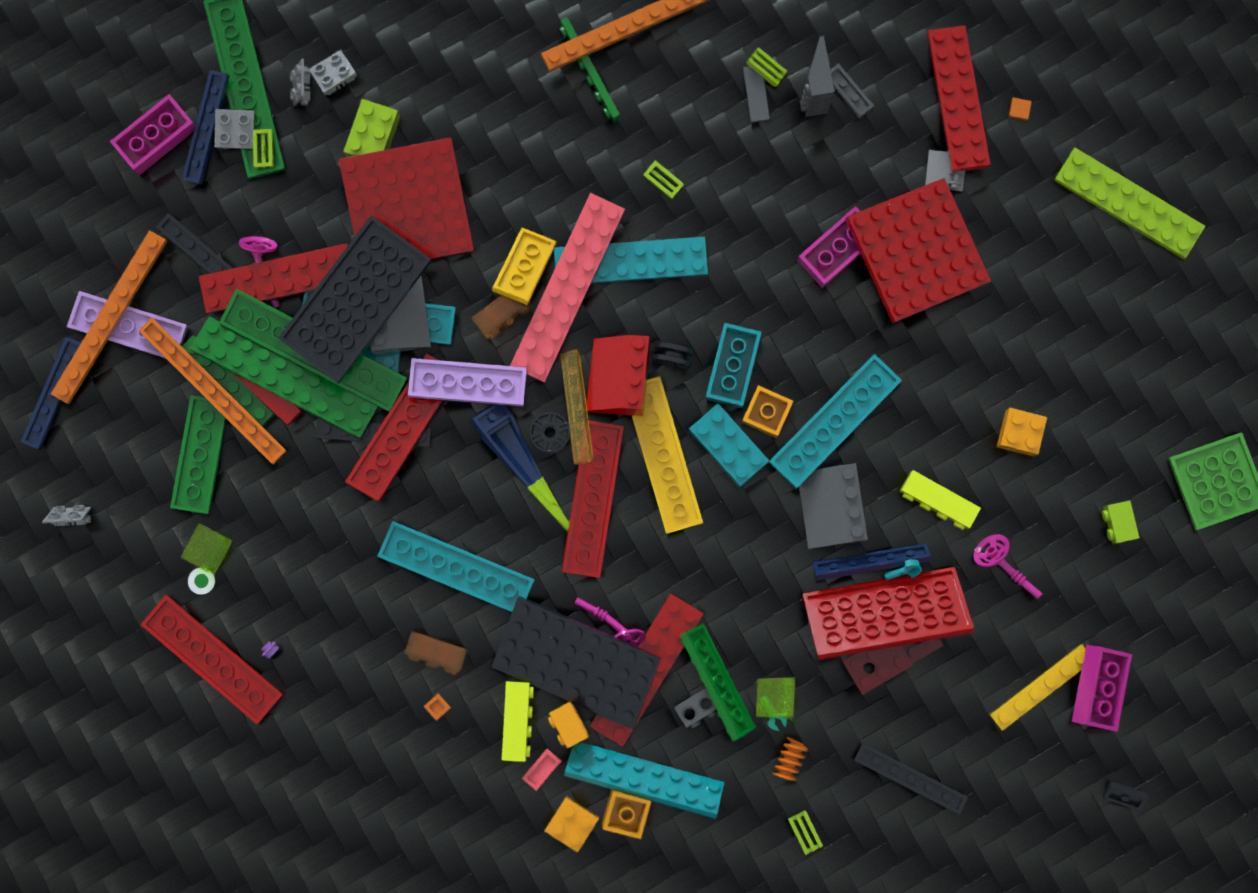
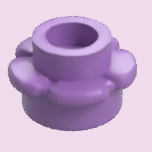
M268 641L261 649L263 651L262 656L265 655L269 659L278 650L279 647L275 644V641L272 643Z

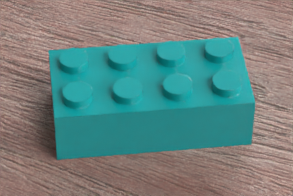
M724 323L705 400L743 408L762 332Z
M716 404L689 428L692 436L739 488L769 462L766 456L719 404Z

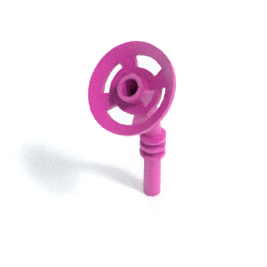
M245 237L239 240L241 248L252 252L255 264L263 262L261 257L263 253L272 252L277 249L275 241L264 237ZM278 299L270 300L273 308L277 309L280 307Z
M999 534L991 535L977 545L974 551V560L979 566L991 567L998 564L1011 576V579H1014L1015 583L1018 582V585H1022L1034 597L1038 599L1043 594L1026 580V576H1022V573L1019 574V570L1016 571L1004 560L1010 549V543L1005 536ZM997 541L1003 542L1005 545L1002 546L1000 543H997ZM988 544L991 545L986 549L985 553H981Z
M580 598L576 599L575 605L593 614V617L597 616L598 620L605 621L619 632L614 637L636 647L645 641L643 631L638 629L627 630L612 618L608 611L604 612V609L600 610L599 606L596 608ZM639 634L638 639L635 641V635Z

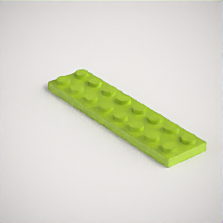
M1077 148L1072 150L1054 181L1183 259L1188 256L1205 228V225Z

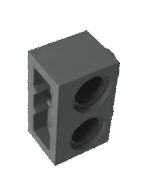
M706 688L674 707L686 728L690 726L692 729L701 724L700 719L707 716L710 718L717 714L712 700L709 709H703L700 705L702 699H710ZM688 708L695 711V716L691 720L684 717V711Z

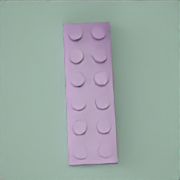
M79 291L67 327L87 334L107 300ZM128 306L108 340L165 358L138 330L150 318H154L182 346L188 325Z
M411 358L408 397L523 407L527 368Z

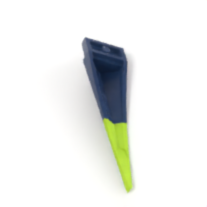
M494 404L474 417L470 422L482 436L481 439L568 532L569 522L545 482L509 409L505 405Z

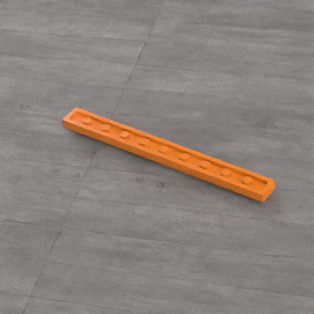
M659 0L542 52L541 57L548 71L551 72L709 0Z
M149 230L51 392V395L70 404L165 246L166 239Z
M150 318L138 330L273 465L287 452L154 318Z

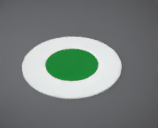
M207 568L193 570L188 578V585L196 594L210 592L215 584L214 575Z

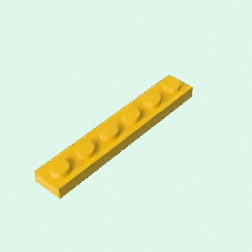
M1082 644L990 714V717L1001 731L1082 670L1085 647Z

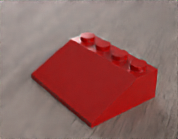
M624 335L594 339L586 412L643 416L651 347L649 336Z

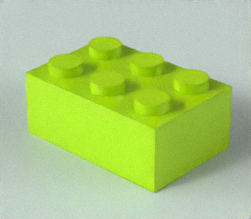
M362 99L343 151L346 157L388 150L401 117L398 110Z

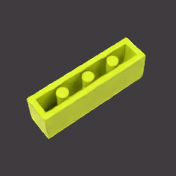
M914 470L910 472L900 490L903 493V498L911 502L913 500L919 502V506L924 510L930 511L931 509L937 512V517L945 521L947 519L953 521V525L960 530H964V528L969 529L981 509Z
M506 682L502 761L525 762L526 758L530 757L531 746L527 745V739L531 738L532 726H528L529 718H532L533 706H529L530 698H533L534 687H530V683Z

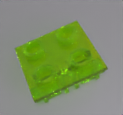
M198 524L181 558L215 575L233 540Z
M795 678L758 679L756 717H783V719H791V716H794Z

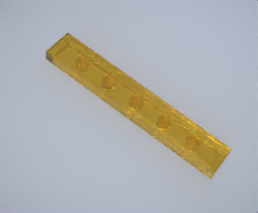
M575 349L560 354L573 460L574 464L580 465L594 459L580 351Z

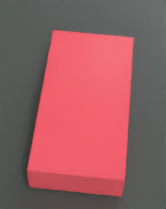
M547 748L522 779L537 791L562 760Z

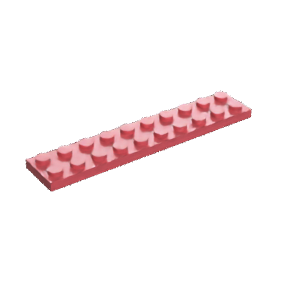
M590 193L510 366L527 368L526 374L543 382L546 381L625 211L624 208Z

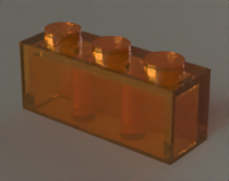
M501 295L471 319L486 339L489 337L493 338L500 333L499 329L503 326H510L515 321L514 318L519 314H526L531 309L530 306L532 304L529 301L528 305Z
M412 631L404 654L409 655L408 659L419 662L421 659L427 661L426 665L437 668L439 665L445 667L444 671L456 674V671H462L469 650Z

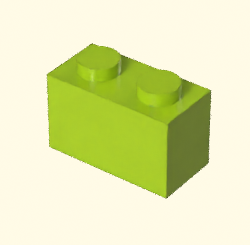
M1131 501L1103 507L1102 516L1103 520L1108 524L1107 536L1109 541H1112V544L1139 538Z

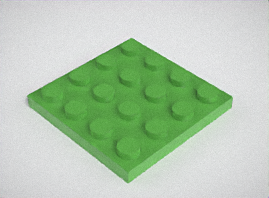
M1242 432L1168 458L1195 531L1258 509V473Z

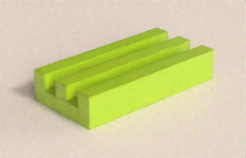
M759 47L746 63L774 87L779 84L780 80L787 73V70ZM767 71H769L770 73H772L777 79H775V78H774L772 75H770Z
M272 129L253 130V160L255 169L261 167L274 168ZM258 134H261L262 163H259ZM266 134H268V163H266Z
M656 160L643 174V177L671 200L684 186V183ZM656 167L678 186L674 187L665 178L658 174L654 170V168ZM650 173L653 174V175H654L656 178H658L662 183H664L667 187H669L673 192L671 193L669 190H667L663 185H661L658 181H656V180H655L652 176H650L649 174H650Z
M806 810L788 818L805 855L823 847ZM804 816L817 842L816 845L813 844L800 817ZM796 819L810 845L808 849L794 823Z

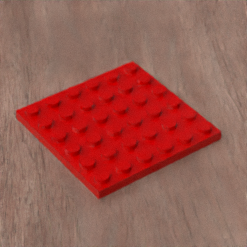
M451 137L339 159L354 236H356L372 215L430 259L474 250Z
M945 178L845 218L892 324L991 282Z

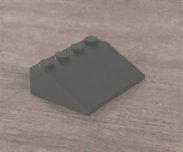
M824 36L819 38L807 83L804 84L803 95H801L800 108L801 112H805V117L828 113L835 93Z
M422 275L371 341V351L374 356L431 347Z
M856 463L814 470L799 486L808 549L868 540Z

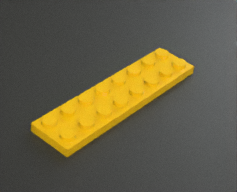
M659 376L649 379L646 385L643 416H632L665 532L668 534L703 524V520L661 378Z

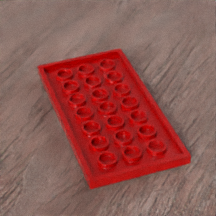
M955 567L923 572L913 578L910 575L890 580L883 579L803 593L805 609L818 660L974 633V626Z

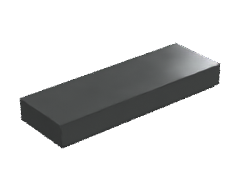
M839 63L831 69L834 90L859 119L874 108L873 103Z
M750 66L743 67L750 122L769 121L764 78Z

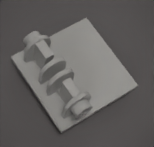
M341 50L309 69L325 96L327 94L331 95V93L336 91V86L338 89H341L339 86L341 83L343 86H346L344 81L347 84L352 80L354 81L355 77H357L356 72Z
M301 59L295 68L291 70L290 80L293 81V88L290 93L293 106H296L298 102H301V105H308V102H310V87H307L310 85V71L308 67H304V59Z
M215 109V147L221 149H253L254 111Z
M929 150L925 185L945 178L950 190L963 191L965 171L951 172L948 152Z
M76 505L72 508L56 506L42 523H51V525L54 524L55 526H69L70 522L72 525H87V523L91 522L90 515H87L91 507H84V505Z

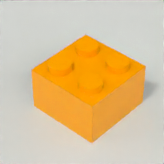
M758 386L742 420V424L777 438L793 401Z
M1008 408L1005 411L997 447L1033 457L1038 455L1047 417Z
M572 702L549 713L551 717L548 720L553 728L557 727L560 733L557 737L562 746L566 745L569 748L589 737Z
M611 789L602 820L603 830L641 839L651 800Z
M566 796L545 829V832L578 853L598 821L599 816Z

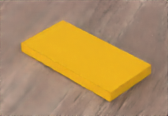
M521 228L493 285L492 291L528 305L557 241Z

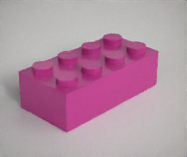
M169 94L110 142L130 167L140 175L192 134L195 124Z
M856 206L798 257L797 261L822 289L861 255L845 219L850 215L860 212Z
M1086 645L1072 722L1118 732L1132 654Z

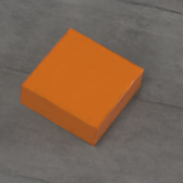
M1012 98L1009 118L1027 121L1032 101Z
M439 693L424 706L436 721L451 709L450 705Z

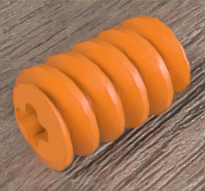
M787 737L790 744L784 743L783 746L788 750L780 752L784 758H778L777 760L781 765H775L779 772L772 774L789 781H796V777L792 774L799 773L795 766H802L798 759H805L801 752H808V748L803 743Z

